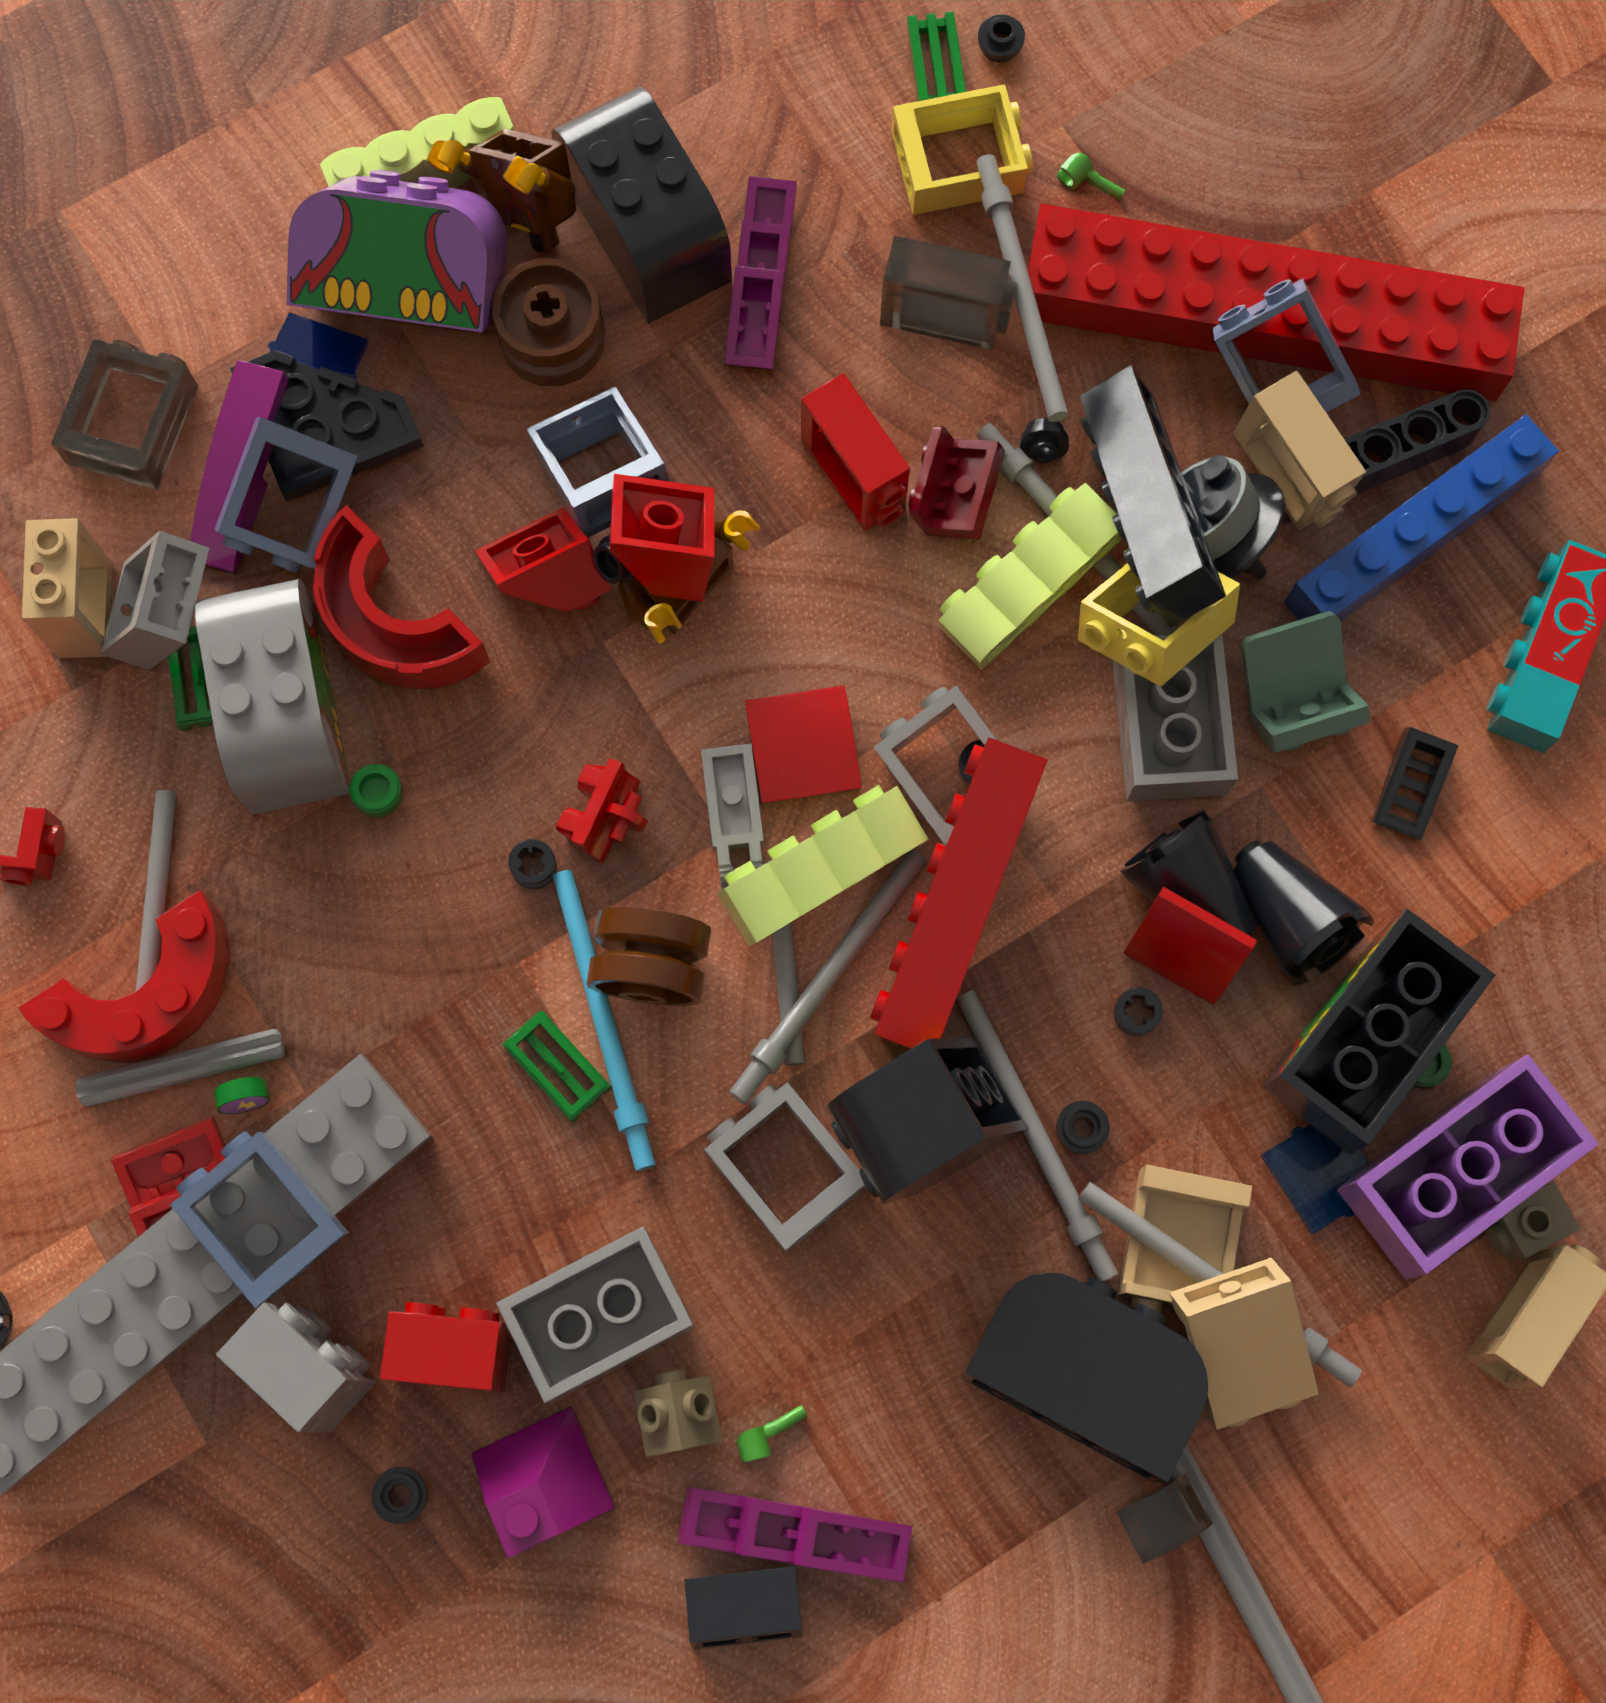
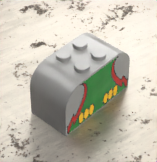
M296 579L197 600L195 604L196 628L214 732L222 766L234 795L253 815L350 794L349 775L318 609L303 581Z

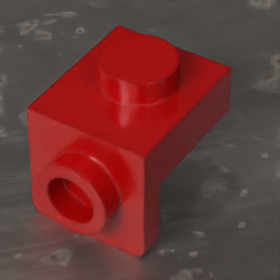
M25 807L16 857L0 855V881L19 886H31L33 879L51 881L55 856H60L64 848L65 831L63 826H61L62 821L46 808Z

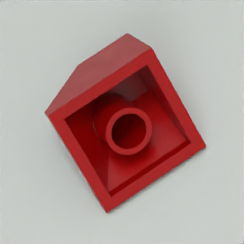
M614 473L612 480L609 550L652 595L704 601L714 561V488Z
M563 507L475 550L478 559L500 592L509 596L567 613L573 609L588 608L595 604L601 595L611 591L609 583L600 576L593 562L594 550L589 539Z

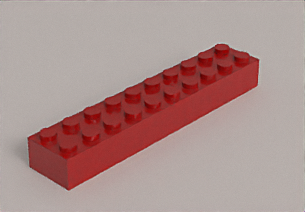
M1042 203L1039 206L1027 269L1042 322L1221 353L1214 340L1213 327L1220 324L1218 321L1220 316L1239 305H1245L1248 309L1265 299L1263 295L1268 289L1282 281L1290 279L1292 283H1295L1303 278L1354 377L1446 393H1454L1464 389L1474 390L1483 395L1486 400L1497 401L1514 375L1525 287ZM1300 303L1233 339L1242 356L1246 358L1326 372L1335 371Z

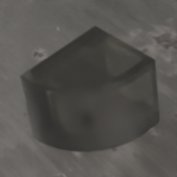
M1187 1473L1131 1499L1116 1512L1143 1564L1184 1544L1213 1524Z

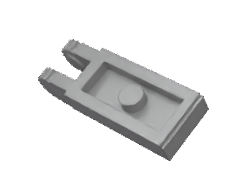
M751 743L701 749L713 852L717 851L721 889L729 886L724 876L733 871V865L730 864L729 850L749 848L750 860L755 869L763 865L761 846H764Z

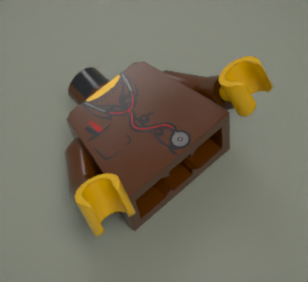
M504 128L472 149H465L456 140H448L446 142L437 140L427 157V161L442 172L452 174L458 164L461 172L480 179L490 203L500 214L504 225L527 231L532 248L535 251H547L556 247L560 242L556 226L572 217L577 209L575 203L576 187L571 180L567 151L563 142Z
M746 511L734 512L729 517L714 516V561L704 599L734 565L733 547L728 543L733 542L738 549L746 551L751 544L744 537V534L750 530L758 532L761 529ZM637 578L628 583L619 582L618 585L630 619L650 630L657 643L660 644L666 640L661 632L665 627L675 634L702 603L700 601L652 595Z

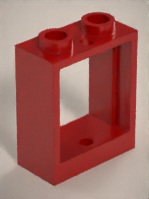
M842 373L801 398V440L864 532L876 524L879 527H884L894 522L904 512L903 508L906 507L910 467L849 379Z

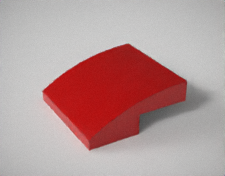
M845 685L745 700L761 804L862 788Z
M1163 887L1123 953L1214 1005L1245 962L1257 940Z
M214 1116L112 1157L111 1163L131 1207L128 1215L138 1237L172 1210L170 1204L181 1196L176 1187L201 1167L209 1173L225 1160L220 1153L225 1147V1143Z

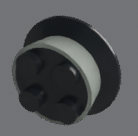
M1217 455L1200 461L1185 469L1182 475L1217 571L1230 579L1244 572L1246 574L1252 573L1258 581L1266 575L1267 568L1260 561L1259 557L1275 539L1285 515V497L1279 485L1268 476L1258 473H1246L1238 461L1223 455Z

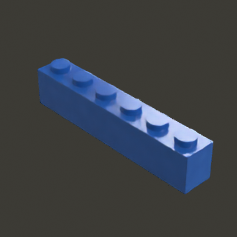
M1525 414L1298 580L1284 604L1298 620L1331 611L1339 617L1340 622L1541 475L1559 450L1531 418Z

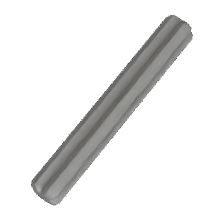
M270 1029L80 1077L76 1080L77 1097L80 1104L89 1107L282 1058L285 1055L284 1040L277 1029Z

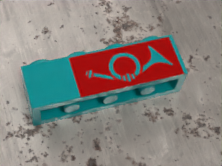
M1570 539L1557 554L1549 552L1539 570L1537 580L1544 584L1539 596L1533 595L1524 609L1520 623L1527 626L1522 640L1515 639L1503 664V667L1510 669L1505 684H1497L1486 708V711L1493 713L1487 728L1488 731L1543 754L1560 739L1606 618V554Z

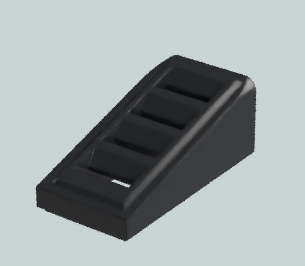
M1413 727L1404 728L1371 822L1414 839L1422 840L1459 745ZM1415 748L1436 756L1433 765L1412 758L1413 749ZM1406 767L1428 774L1427 784L1404 776ZM1399 785L1422 793L1421 802L1419 803L1396 794ZM1392 803L1416 812L1414 822L1388 813Z

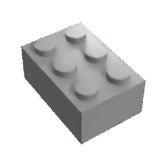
M1169 634V635H1154V636H1156V637H1158V638H1160L1161 640L1164 641V640H1165L1166 638H1168L1171 634ZM1221 634L1161 687L1112 660L1126 802L1227 796L1238 781L1223 635Z
M644 1226L496 1303L544 1403L547 1404L556 1402L696 1328Z
M263 1302L216 1354L298 1433H331L376 1383L366 1374L367 1370L371 1367L369 1362L351 1346L346 1345L343 1347L339 1343L334 1344L327 1337L332 1328L319 1315L309 1308L305 1311L298 1305L293 1308L288 1303L278 1306Z

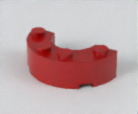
M345 505L329 523L319 541L314 556L316 565L312 587L320 616L347 659L358 669L381 682L410 689H431L447 686L470 677L489 664L490 660L483 642L449 608L432 618L407 621L393 618L375 606L374 590L378 575L389 563L390 559L380 538Z
M199 890L157 917L155 921L162 937L161 959L153 976L134 993L119 999L96 1000L63 978L18 1007L25 1019L45 1037L87 1058L112 1061L114 1063L143 1061L164 1054L182 1044L201 1028L223 993L221 987L225 978L226 967L230 966L229 938L221 913L216 904Z

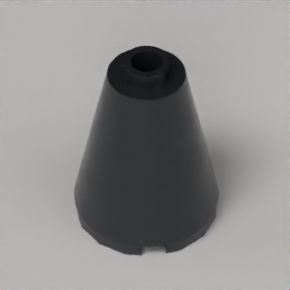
M1205 810L1197 811L1180 821L1178 824L1183 829L1182 831L1177 828L1167 835L1165 832L1129 859L1124 864L1125 868L1120 870L1126 880L1152 902H1154L1162 888L1165 887L1253 937L1251 933L1257 928V923L1212 819Z
M1259 841L1251 842L1235 857L1237 865L1234 868V872L1249 907L1283 975L1292 985L1308 982L1309 980L1303 973L1314 967L1321 974L1332 968L1346 957L1366 936L1360 929L1361 925L1365 923L1372 926L1374 923V919L1367 909L1273 841L1263 844Z

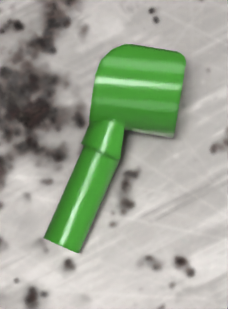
M1083 153L1071 155L1061 165V169L1057 173L1058 180L1071 190L1076 189L1083 181H1086L1089 185L1100 189L1119 201L1125 192L1123 188L1094 171L1091 160Z
M800 1405L773 1422L742 1432L737 1440L741 1460L746 1463L770 1456L771 1451L767 1438L776 1436L805 1419L807 1414L804 1408Z

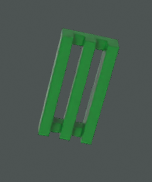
M954 11L945 12L944 18H936L935 13L926 14L925 20H917V15L907 16V31L917 101L966 92ZM945 31L954 91L952 93H947L938 35V32ZM928 33L936 94L928 95L920 34Z
M196 626L190 627L187 640L189 642L197 712L189 713L181 647L168 656L176 723L181 731L190 730L191 726L200 725V727L211 726V722H213L211 710H209L206 680Z
M542 1010L536 1013L502 1044L572 1123L580 1117L582 1112L593 1106L602 1094L605 1095L612 1088ZM542 1026L595 1084L588 1092L533 1033L538 1027ZM526 1040L579 1098L576 1103L571 1105L518 1047L520 1043Z

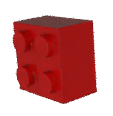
M406 1302L404 1312L389 1311L380 1379L505 1392L512 1335L507 1325L499 1322L500 1313H493L494 1311L461 1307L459 1318L446 1317L447 1308L439 1307V1305Z

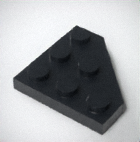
M277 350L246 361L283 371L289 379L274 423L358 456L351 475L424 446L403 396L384 390L382 393L360 385L357 379L324 367H320V369L296 361L294 356ZM273 446L268 460L286 501L329 485L335 471L332 468L277 446Z

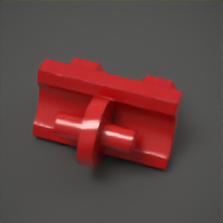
M609 758L606 766L586 764L578 778L577 789L584 796L590 797V800L584 812L571 807L563 810L556 825V830L574 843L590 859L604 863L613 841L622 843L628 829L643 832L648 823L645 817L637 813V809L643 799L641 795L636 793L641 781L625 770V765L620 761Z

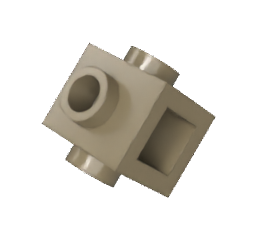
M686 1369L654 1375L655 1386L634 1391L646 1457L722 1441L710 1375L687 1379Z

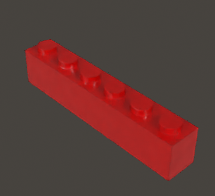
M988 737L984 747L974 745L964 770V774L973 777L966 796L955 794L945 823L954 826L947 846L937 842L926 872L935 875L928 895L918 891L907 921L916 924L909 944L899 941L888 970L897 973L891 992L881 989L873 1007L870 1019L879 1022L874 1033L875 1035L911 1049L927 1039H941L1048 759Z

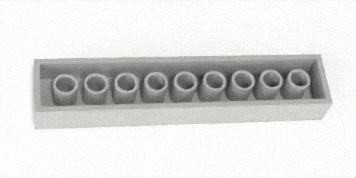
M362 1054L354 1058L265 1132L336 1218L433 1137L368 1058ZM259 1154L196 1205V1208L255 1279L318 1227ZM173 1209L0 1351V1497L11 1492L244 1296Z

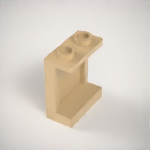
M1146 1164L1138 1171L1132 1211L1225 1274L1234 1271L1243 1210L1250 1205L1252 1185ZM1128 1234L1118 1296L1132 1298L1130 1308H1136L1137 1304L1140 1303L1162 1314L1164 1305L1173 1307L1170 1292L1198 1282Z
M1272 1257L1170 1292L1174 1311L1185 1325L1189 1342L1195 1347L1204 1362L1208 1377V1395L1203 1410L1216 1430L1227 1426H1240L1255 1416L1276 1409L1294 1407L1301 1400L1319 1394L1292 1282Z

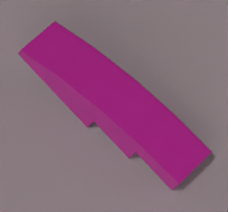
M749 176L737 266H735L725 365L773 370L786 282L797 181Z
M238 359L236 361L207 456L190 538L191 542L209 548L206 567L235 575L237 573L243 553L222 545L225 535L216 532L214 529L256 417H262L272 422L275 420L289 381L283 371ZM265 442L235 525L252 531L268 483L263 478V474L274 445Z
M687 1486L677 1542L683 1545L733 1552L743 1556L904 1583L912 1526Z

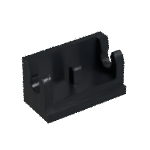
M795 1566L684 1579L689 1640L693 1650L803 1637Z

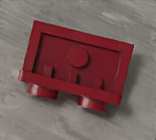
M944 426L933 427L929 443L923 448L921 471L916 487L910 493L908 502L909 515L927 536L981 539L1005 454V449L999 441L954 439Z

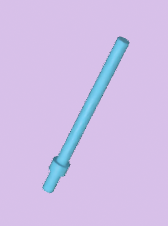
M563 870L555 873L552 877L618 1107L614 1111L619 1133H625L635 1171L647 1170L656 1166L645 1128L650 1123L644 1103H638L608 995L598 993L587 986L590 959L596 956L573 872L572 870Z

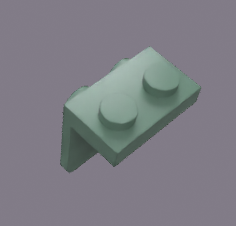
M1331 611L1323 612L1247 636L1242 641L1241 654L1250 723L1274 753L1283 750H1295L1305 743L1330 735H1342L1352 728L1370 723L1368 705L1347 684L1341 622L1335 613Z

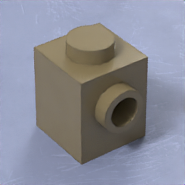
M1554 1181L1545 1184L1488 1227L1485 1232L1494 1250L1501 1256L1505 1255L1510 1263L1526 1259L1576 1233L1581 1228Z

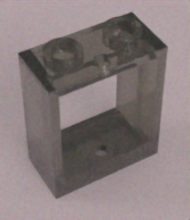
M894 236L883 278L880 325L992 350L996 332L1006 334L1011 314L1014 291L1017 282L1008 280L1011 261Z
M93 338L51 445L66 464L158 490L197 391L198 384L188 369L187 364L174 355L159 353L157 357L143 353L136 346L122 340H113L111 344ZM111 369L165 383L164 390L140 449L86 434Z

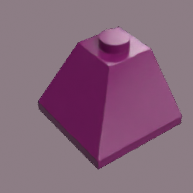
M572 1406L471 1453L486 1508L507 1558L524 1552L615 1508Z

